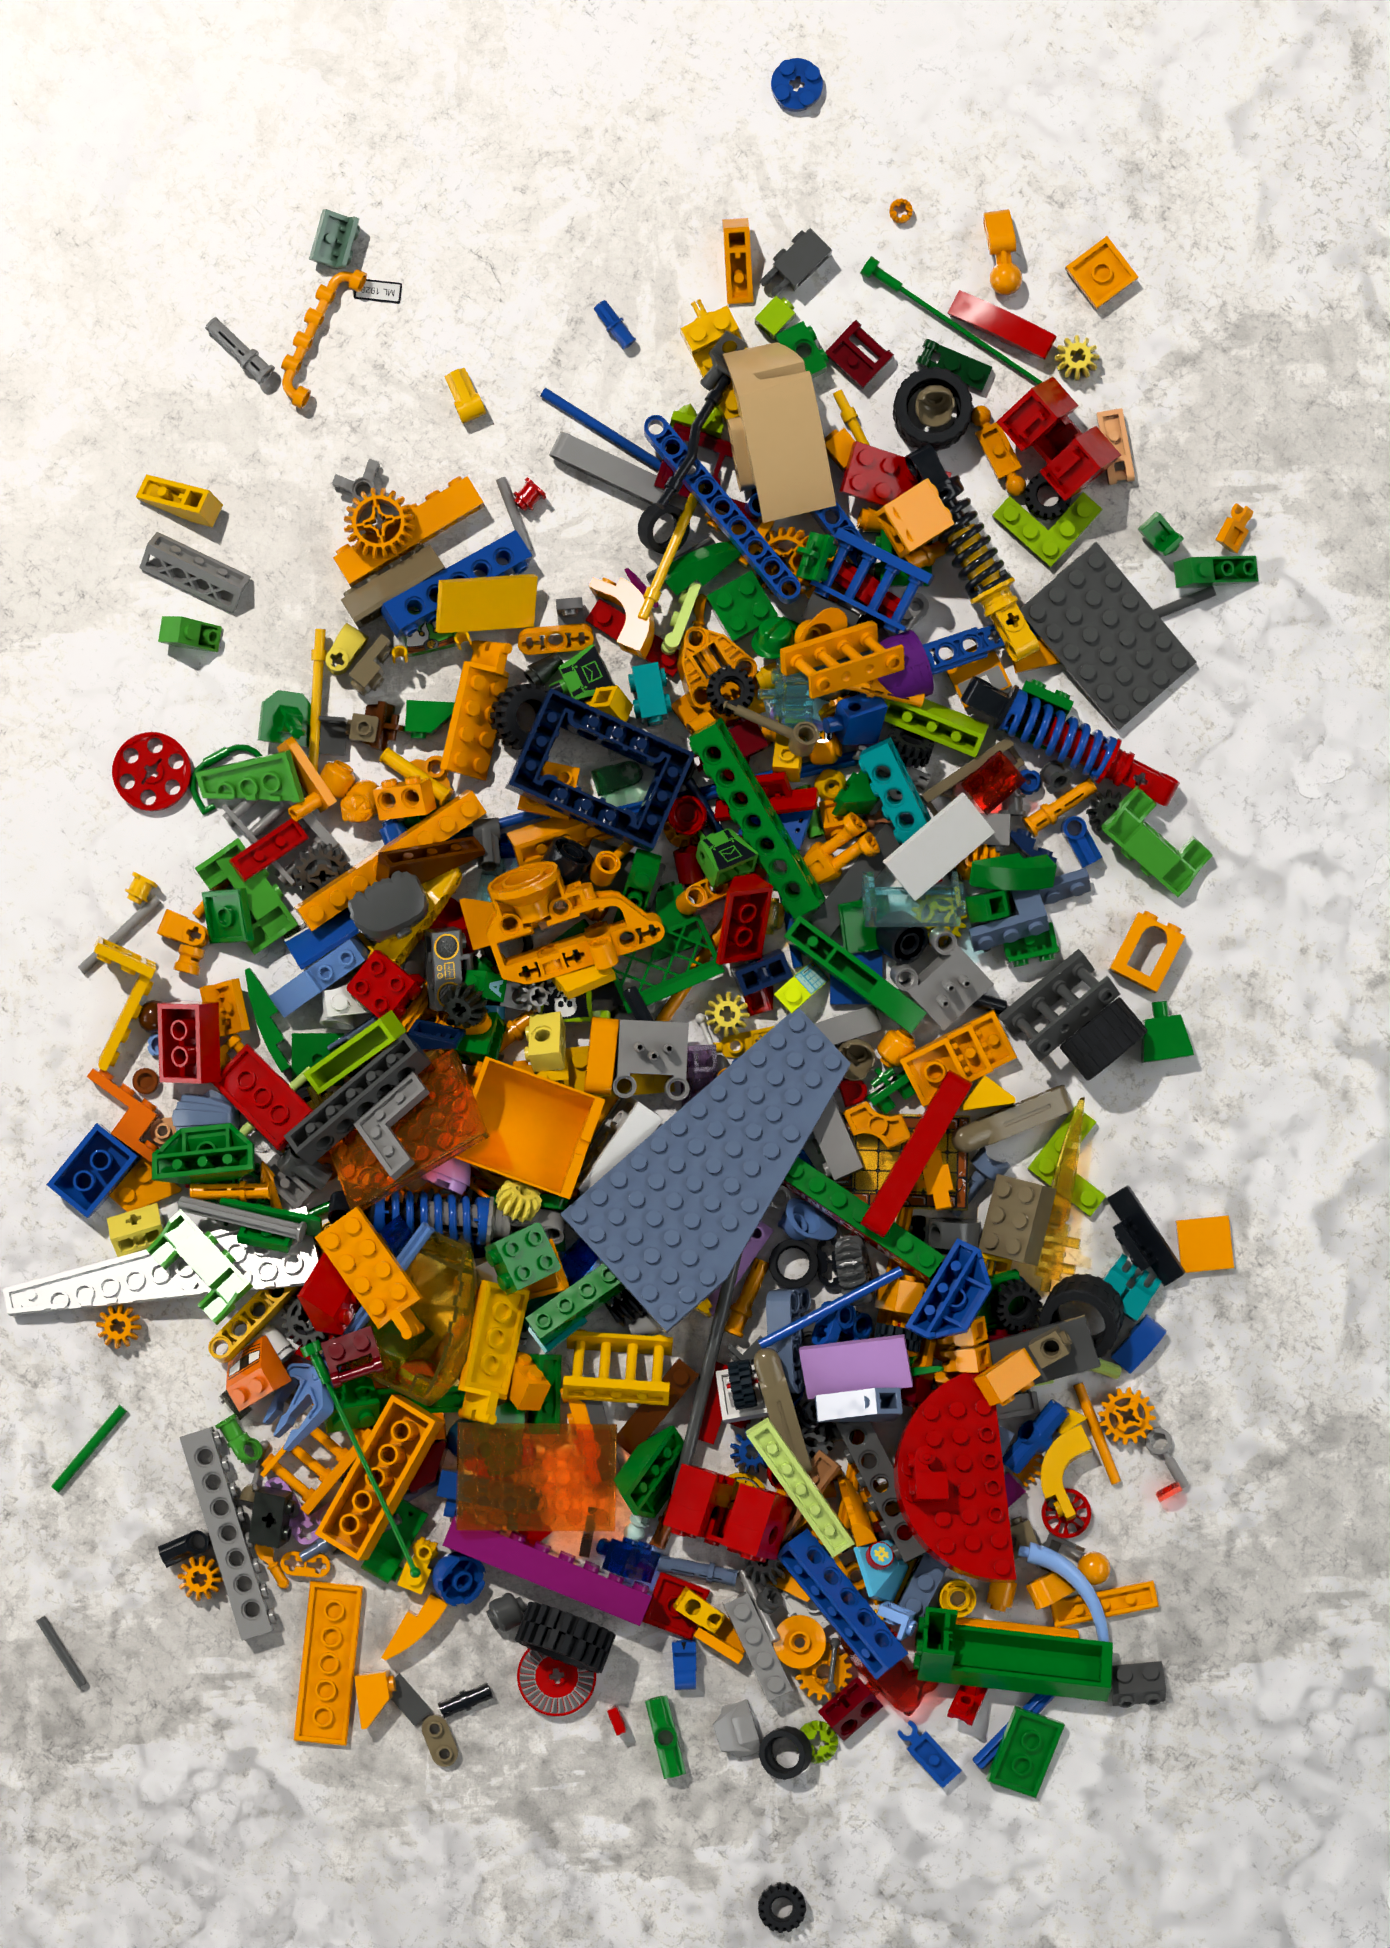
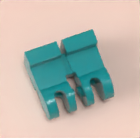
M1122 1253L1103 1277V1280L1107 1283L1109 1282L1118 1291L1120 1299L1124 1304L1125 1316L1136 1322L1162 1281L1155 1277L1146 1288L1144 1281L1150 1272L1144 1270L1141 1275L1135 1278L1134 1281L1136 1282L1133 1287H1127L1126 1283L1135 1276V1271L1138 1267L1132 1263L1129 1269L1123 1272L1122 1266L1128 1257Z

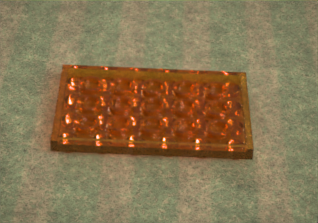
M454 1049L431 1061L432 1063L418 1074V1077L430 1093L390 1127L415 1162L397 1180L389 1176L356 1128L329 1150L350 1211L357 1206L362 1211L490 1137L459 1054Z
M458 1422L455 1530L615 1531L616 1484L614 1478L616 1477L617 1424L495 1423L491 1425L477 1422Z

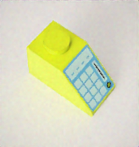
M811 961L775 992L773 996L789 1013H793L830 979Z

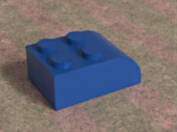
M96 1123L46 1185L86 1218H89L106 1201L141 1156L112 1135L103 1125Z

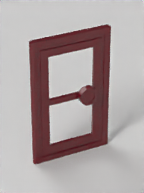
M675 423L673 427L675 432L683 441L689 442L691 428ZM700 432L699 446L719 453L712 476L721 486L718 474L724 457L733 458L731 444L728 441ZM670 444L666 448V452L671 455L678 453L680 450L675 444ZM663 459L654 487L665 490L664 485L669 477L673 476L674 472ZM683 484L677 495L688 498L690 491ZM705 484L702 494H710L713 491L712 487ZM753 489L751 496L757 492L756 489ZM731 498L749 521L758 522V519L750 518L746 514L744 502ZM758 499L753 500V510L761 513ZM719 504L715 507V509L726 513L729 512L728 506L724 504Z

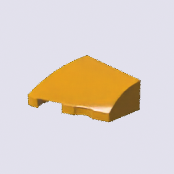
M845 1477L837 1478L856 1546L859 1547L877 1542L866 1507L858 1491Z

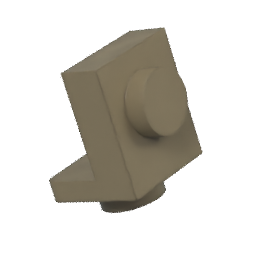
M353 713L352 720L348 719L346 725V735H349V740L360 744L361 741L374 743L379 718Z

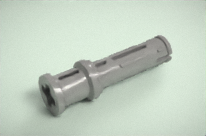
M217 317L212 318L208 322L205 329L239 360L240 367L247 369L256 378L258 384H262L271 376L275 367L272 364L268 365L259 357V352L256 349L250 350Z

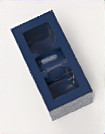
M780 949L764 954L762 958L752 959L731 968L738 989L743 996L793 977L784 952Z

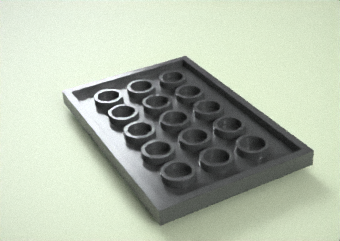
M1094 542L1019 608L1030 628L1116 730H1120L1197 662L1097 542Z

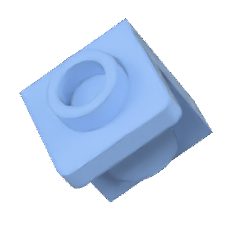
M890 1601L880 1604L877 1615L884 1617L883 1621L895 1626L901 1624L896 1639L902 1641L908 1636H912L917 1624L914 1621L916 1612Z

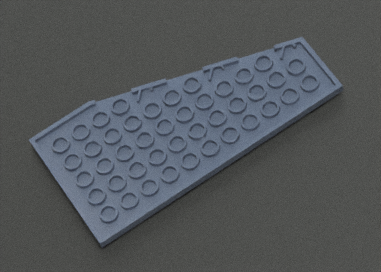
M798 1007L566 1208L560 1216L659 1326L668 1333L727 1281L737 1260L753 1236L825 1108L848 1072L851 1063Z

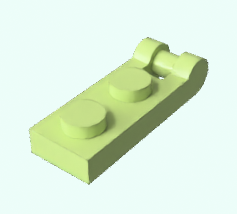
M693 582L689 585L688 589L681 592L678 602L682 604L679 612L674 611L669 624L673 627V630L665 636L661 645V650L665 655H673L676 652L701 584Z

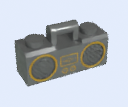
M454 926L424 929L428 1008L437 1012L442 1011L445 1006L442 1000L452 986L459 985L466 980L467 970H474L473 952L463 953V948H466L465 934L462 933L461 929ZM461 960H463V974L461 970Z

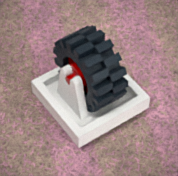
M749 1359L729 1362L728 1369L715 1371L724 1424L769 1416L755 1367L751 1365Z

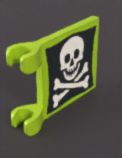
M551 979L542 981L544 982L543 988L551 993L547 999L549 1005L540 1006L541 1011L539 1014L561 1011L564 1022H591L592 1016L611 1018V1013L608 1010L592 1011V990L568 1000L563 991H558Z

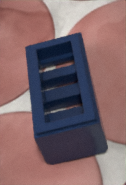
M416 1019L407 1035L422 1050L456 1049L466 1035V1030Z

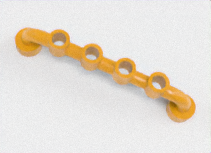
M358 269L354 273L347 271L339 272L331 278L327 286L321 284L317 289L315 299L320 301L316 309L310 307L307 310L304 322L308 323V326L304 333L301 331L296 333L293 345L297 349L293 356L287 354L281 365V368L286 370L282 380L283 390L286 395L292 398V405L303 409L309 400L311 390L303 386L295 389L292 382L302 366V360L306 352L312 346L314 335L322 325L329 305L332 304L336 296L338 286L342 282H349L348 287L350 289L360 292L365 285L367 273Z

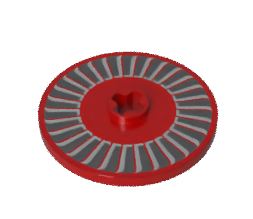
M527 1649L519 1662L517 1683L522 1697L534 1710L548 1716H565L576 1712L588 1702L595 1689L596 1673L565 1664L559 1660L542 1655L537 1651ZM553 1669H558L560 1673H564V1677L560 1679L559 1684H555L554 1680L549 1679V1675L553 1674Z

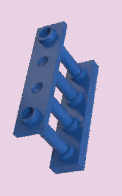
M839 527L834 537L840 540L838 543L840 547L828 568L829 575L827 581H822L821 583L811 581L810 584L816 586L814 592L826 598L831 594L886 622L884 628L896 634L900 630L906 632L908 627L900 623L919 586L922 587L924 583L931 585L935 576ZM855 547L863 551L861 555L863 559L843 595L830 587L849 550L852 551ZM877 559L887 563L885 566L887 570L868 607L855 601L854 598L872 563H876ZM900 571L910 575L908 578L910 582L890 619L878 613L877 610L895 575H899Z

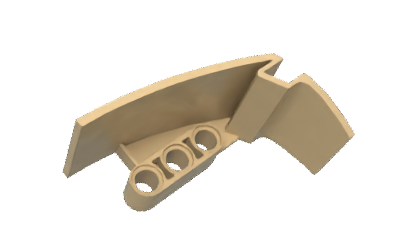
M778 342L722 354L732 379L739 417L727 419L737 483L740 492L751 489L757 490L762 522L766 523L836 506L810 371L805 370L803 359L795 351Z

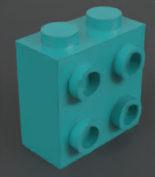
M658 662L633 666L632 674H628L631 693L636 692L637 699L633 700L635 717L641 718L642 724L647 723L648 727L663 725V720H667L668 713L672 712L669 693L664 694L663 687L667 686L665 669L659 668Z

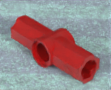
M844 560L834 582L847 590L857 571L856 567ZM867 573L854 599L868 607L880 581ZM887 591L877 610L878 613L891 619L901 599Z

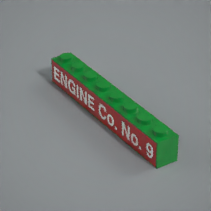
M799 1157L781 1184L855 1235H859L865 1242L927 1284L931 1283L945 1260V1256L895 1222H893L884 1238L862 1226L860 1223L870 1205Z

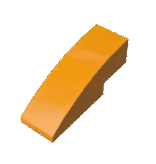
M431 1592L419 1614L408 1610L381 1658L386 1661L417 1642L440 1618L448 1603Z

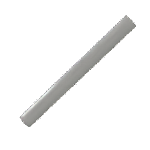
M154 895L148 903L146 902L107 940L118 944L162 902ZM93 952L78 966L84 974L100 961L96 958L97 954Z

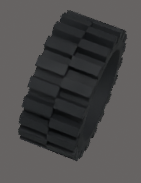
M529 1602L514 1640L522 1646H526L528 1649L537 1651L554 1660H559L565 1664L590 1672L602 1673L616 1634L594 1622L587 1621V1619L577 1617L569 1612H564L545 1604Z

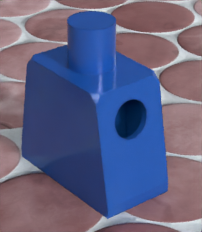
M864 693L842 699L837 703L834 716L823 719V729L827 734L834 732L843 745L878 743L888 706L883 698L877 696L870 698Z

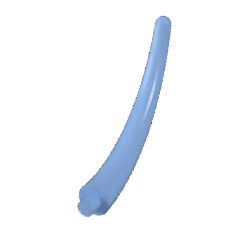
M1033 1542L1029 1543V1547L1019 1545L1018 1556L1027 1557V1563L1039 1565L1057 1573L1076 1589L1091 1613L1098 1641L1109 1642L1108 1627L1101 1602L1084 1574L1071 1561L1048 1547Z

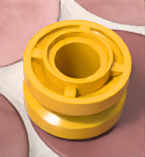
M951 1579L940 1588L938 1600L941 1608L958 1610L957 1618L970 1614L976 1605L975 1590L965 1580ZM955 1591L964 1593L965 1599L960 1605H953L950 1602V1596Z

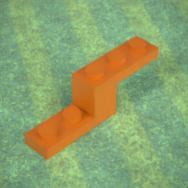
M92 1069L87 1078L129 1107L111 1134L152 1163V1153L160 1148L148 1139L145 1143L141 1140L149 1131L152 1123L159 1117V1114L155 1112L157 1107L145 1098L142 1102L133 1096L136 1092L126 1084L122 1083L119 1086L112 1081L114 1076L108 1071Z

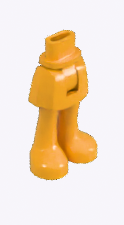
M853 812L848 813L843 818L844 828L824 844L816 842L803 857L818 885L840 877L842 868L858 856L865 854L868 857H872L880 852L876 838L871 832H867L835 857L833 855L834 851L867 829L863 820Z

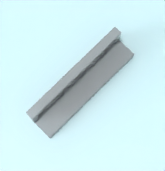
M156 532L148 542L139 567L232 613L236 610L240 596L251 576L159 532ZM152 555L160 559L163 566L156 567L148 563L150 556ZM179 568L183 570L186 577H177L172 569ZM202 579L206 581L210 588L206 590L200 588L196 580ZM225 590L233 594L232 602L223 599L219 591Z

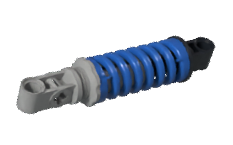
M373 1186L371 1194L336 1191L330 1197L328 1211L330 1223H335L352 1209L359 1206L380 1236H387L392 1225L395 1237H401L406 1226L407 1235L411 1238L424 1221L435 1229L433 1233H435L438 1241H443L446 1234H449L452 1242H458L460 1236L463 1235L464 1241L471 1244L474 1237L478 1236L476 1237L475 1244L488 1246L493 1238H505L534 1223L542 1225L547 1238H552L555 1245L561 1243L564 1239L565 1220L560 1216L561 1211L556 1209H539L531 1221L525 1220L523 1223L518 1219L512 1221L511 1217L503 1216V1211L497 1209L493 1196H490V1198L477 1197L474 1204H470L468 1196H462L460 1203H456V1197L453 1194L448 1195L446 1202H444L439 1193H435L432 1200H428L427 1193L420 1192L417 1203H414L413 1192L406 1191L403 1202H399L398 1190H391L389 1200L387 1201L385 1196L388 1195V1189Z

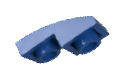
M1146 1314L1129 1331V1336L1111 1353V1358L1131 1374L1161 1341L1167 1330Z

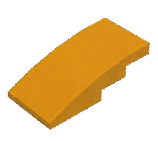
M993 1009L899 1060L924 1107L930 1103L949 1070L972 1082L994 1071L995 1068L1017 1058V1055Z

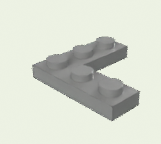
M413 1071L353 1123L386 1172L394 1180H397L415 1162L390 1127L430 1093L418 1075Z

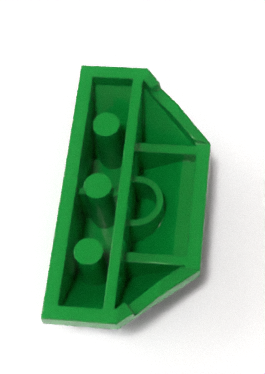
M231 1123L180 1128L160 1149L152 1153L153 1181L179 1184L240 1179L255 1170L254 1144Z
M669 1426L639 1444L614 1478L620 1494L634 1516L654 1519L671 1495L675 1472L679 1465L684 1444L675 1426Z

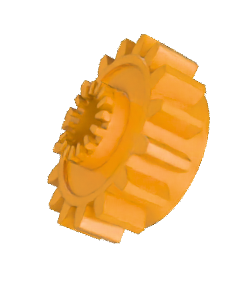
M826 1642L824 1654L816 1664L808 1668L797 1669L801 1673L795 1675L796 1680H803L799 1688L802 1690L807 1687L808 1697L813 1695V1693H817V1700L819 1701L822 1695H826L828 1700L832 1699V1694L824 1690L829 1676L821 1678L816 1674V1669L821 1664H826L830 1667L832 1649L829 1642ZM840 1646L837 1648L833 1680L836 1686L834 1691L836 1694L840 1692L839 1688L841 1686L845 1687L848 1685L845 1678H852V1674L846 1672V1669L852 1667V1664L844 1662L848 1655L847 1653L839 1654Z

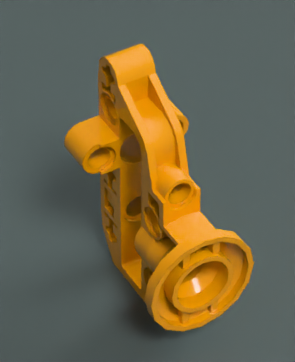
M542 861L519 866L499 875L487 887L494 908L486 924L487 937L500 975L504 980L521 984H532L594 964L598 970L607 969L619 962L618 956L650 946L664 937L665 930L659 915L652 912L646 913L618 891L595 892L590 882L581 884V881L564 885L559 867L555 862ZM560 900L567 903L562 909L553 907L555 902ZM616 906L623 912V920L608 924L607 921L597 922L584 928V933L507 958H503L498 944L499 942L531 932V927L536 923L546 922L547 926H551L578 917L580 913L597 907L602 909ZM507 917L516 919L513 925L507 926L503 924L504 919ZM653 924L655 930L650 931L648 926ZM637 928H640L642 935H638ZM624 932H631L633 934L629 940H622L620 936ZM578 949L580 955L575 956L573 950ZM527 966L530 971L525 972L522 967Z

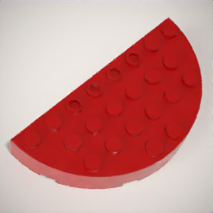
M985 1370L979 1373L965 1372L950 1379L933 1391L918 1406L908 1420L902 1432L895 1456L894 1487L903 1519L913 1533L914 1538L929 1555L943 1566L958 1574L984 1582L1012 1583L1017 1579L996 1405H989L974 1380L975 1377ZM921 1446L933 1448L936 1457L934 1462L928 1467L933 1472L948 1471V1500L913 1502V1495L908 1493V1480L912 1479L913 1468L907 1467L908 1452L916 1451Z

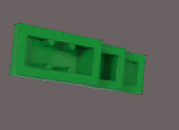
M247 968L245 975L248 994L256 1023L281 1073H285L291 1069V1065L278 1045L286 1041V1038L272 1019L280 1011L270 999L269 994L253 970Z

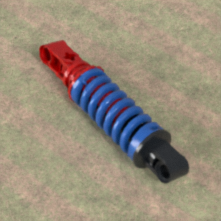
M973 676L961 697V701L968 706L981 710L995 718L993 730L1001 731L1004 729L1007 731L1011 724L1008 731V736L1014 737L1019 728L1024 730L1020 738L1021 743L1025 744L1031 735L1035 736L1033 749L1039 750L1044 745L1047 747L1045 751L1047 756H1052L1054 751L1060 753L1057 758L1060 763L1065 762L1067 757L1072 759L1070 763L1072 769H1076L1079 763L1084 765L1083 775L1092 777L1098 784L1104 778H1108L1116 786H1119L1121 783L1132 789L1138 786L1156 803L1166 807L1180 785V782L1175 778L1134 759V753H1126V751L1120 749L1122 741L1120 738L1116 739L1112 736L1106 738L1099 729L1094 730L1090 734L1091 726L1083 723L1078 727V719L1072 716L1066 720V713L1062 710L1057 711L1053 715V706L1050 704H1045L1040 709L1041 700L1037 697L1032 698L1027 703V692L1019 689L1017 685H1014L1009 693H1006L989 682ZM1141 772L1144 773L1146 780L1141 779L1137 782L1135 775L1139 776Z

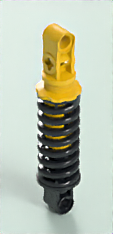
M930 444L906 455V465L917 483L919 484L929 478L931 484L936 486L942 503L952 514V520L955 524L941 533L938 541L942 544L949 543L945 548L946 555H956L952 560V567L963 568L958 573V578L962 581L969 580L965 585V591L970 598L971 604L981 603L983 605L985 617H990L1008 655L1014 662H1018L1040 649L1038 640L1030 630L1016 604L1018 601L1017 596L1012 595V591L1009 588L1015 582L1014 577L1006 569L1000 572L999 569L1004 566V561L1002 559L994 561L993 556L998 553L997 548L991 547L988 549L986 544L991 541L990 535L981 536L979 533L984 529V524L979 522L970 525L969 522L978 516L976 510H971L967 513L963 512V509L971 504L970 498L966 497L959 501L956 499L964 491L960 481L961 478L959 475L948 477L937 452ZM1012 620L1014 624L1007 625L1006 621Z

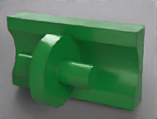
M810 531L806 546L798 547L796 551L802 555L796 577L816 582L827 581L829 571L825 565L828 558L835 556L837 546L833 543L835 537Z
M878 1067L874 1070L878 1077L870 1083L874 1089L882 1083L883 1085L866 1097L872 1105H876L884 1114H887L896 1107L889 1096L890 1094L898 1090L902 1098L906 1100L916 1092L905 1070L888 1081L890 1077L896 1074L892 1067L884 1073Z

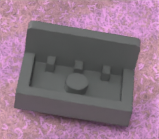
M1162 1661L1112 1666L1111 1689L1113 1706L1128 1708L1134 1704L1146 1703L1147 1705H1157L1160 1702H1164L1166 1699V1685Z

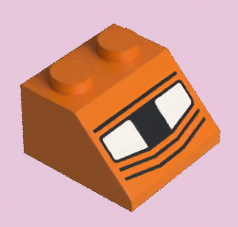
M266 1335L243 1348L233 1360L228 1362L226 1390L239 1412L292 1381Z

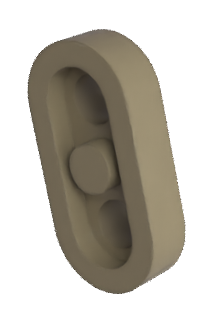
M438 1714L428 1716L422 1724V1734L432 1759L439 1766H450L458 1757V1747L448 1722L443 1716ZM432 1724H437L440 1727L438 1733L430 1731ZM447 1749L450 1753L449 1757L442 1758L440 1750Z

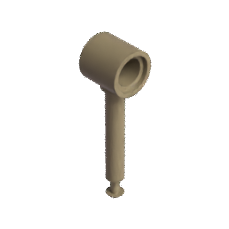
M728 700L724 702V709L726 707L735 711V715L789 738L788 747L796 756L806 757L810 755L818 741L819 730L811 722H799L793 729L741 705L736 707L727 703ZM799 737H804L808 741H803Z

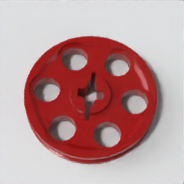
M158 732L140 733L128 739L117 751L112 765L113 782L120 796L132 806L145 811L164 810L176 804L187 792L192 776L191 762L185 749L172 737ZM154 738L160 739L163 743L162 750L158 753H152L148 749L150 740ZM133 748L138 751V759L134 763L125 761L124 753L127 749ZM174 754L181 755L184 760L183 765L178 769H173L169 765V759ZM157 765L156 771L159 773L156 778L154 776L147 778L148 772L145 770L146 767ZM126 774H130L135 778V784L130 789H124L120 783L121 778ZM171 780H176L180 784L179 792L174 795L168 794L165 789L167 782ZM146 790H151L156 795L155 802L151 805H146L141 800L142 793Z

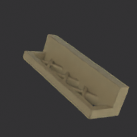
M1009 736L921 794L920 797L932 815H937L938 811L931 802L939 796L951 798L950 802H952L957 797L955 796L956 785L960 782L972 784L971 793L967 796L971 801L1023 766L1025 763L1013 747L1015 744ZM1009 750L1017 763L1010 768L999 767L1000 755ZM996 759L995 766L988 765V763ZM983 767L994 769L992 780L988 783L976 781L978 770ZM997 770L1004 771L996 777ZM974 774L973 780L966 779ZM975 784L982 786V787H980L979 789H977L976 791H974V789H975ZM951 788H953L951 795H950V794H944L945 792H947L948 790H950Z

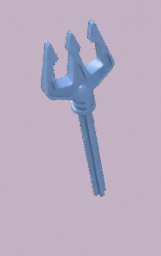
M424 1221L396 1258L404 1271H406L435 1231L433 1227ZM363 1306L360 1307L352 1318L343 1335L362 1329L371 1318ZM322 1353L320 1355L329 1372L324 1353ZM292 1363L288 1366L286 1371L292 1381L276 1391L263 1420L264 1423L270 1425L282 1414L284 1402L300 1383L287 1412L281 1416L273 1436L280 1438L293 1427L296 1418L312 1403L314 1404L300 1427L291 1430L283 1447L288 1452L324 1422L334 1410V1402L326 1385H322L313 1364Z

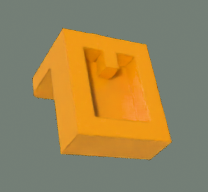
M833 800L819 802L826 841L833 838L844 828L843 818L845 816H835L832 814L837 805Z

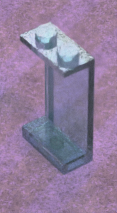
M952 871L951 887H931L916 901L910 897L903 887H875L873 872H863L861 895L865 927L960 926L961 916L966 915V901L961 900L964 895L963 882H959L957 871Z

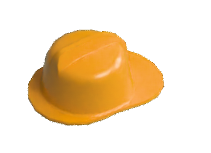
M830 607L822 610L813 619L803 621L795 631L794 644L847 628L848 623L845 613L839 608Z

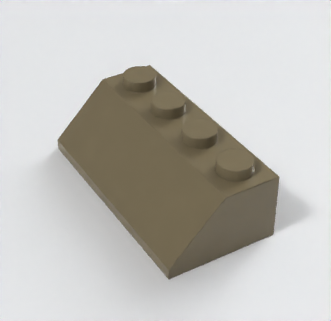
M423 544L416 547L410 552L412 556L404 561L401 558L395 560L388 565L389 570L380 575L379 572L374 573L365 580L367 583L362 587L357 588V586H354L343 593L345 597L341 601L358 629L382 616L380 611L383 603L445 569V566L430 544L426 547Z

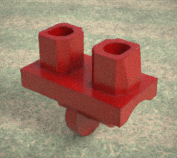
M960 1685L948 1710L947 1717L961 1719L966 1724L972 1726L989 1688Z

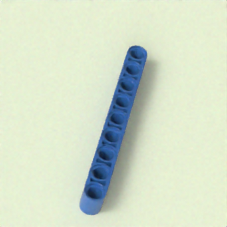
M652 415L644 423V436L675 473L687 455L688 446L662 416ZM658 424L663 428V431L655 435L648 429L651 425ZM670 444H675L680 450L678 453L671 455L666 452L665 448ZM697 458L693 464L696 471L691 475H686L682 483L695 496L699 504L775 596L785 604L796 602L801 591L798 579ZM702 484H708L712 487L713 491L708 495H704L699 492L698 488ZM719 504H724L728 506L729 512L725 515H720L715 511V507ZM736 524H741L745 527L746 532L742 535H736L732 532L731 528ZM753 544L761 546L763 551L759 555H752L749 553L748 548ZM770 564L776 565L779 568V572L776 575H768L765 572V567ZM790 584L794 586L796 592L791 596L785 595L781 591L784 585Z

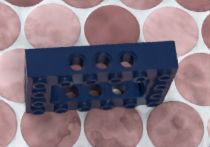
M550 688L545 695L505 788L641 850L651 852L657 843L695 754ZM560 727L656 770L637 816L627 808L623 810L605 802L606 799L603 797L598 799L581 791L582 788L578 786L574 788L557 780L558 777L554 775H540L550 757L548 756L560 734Z

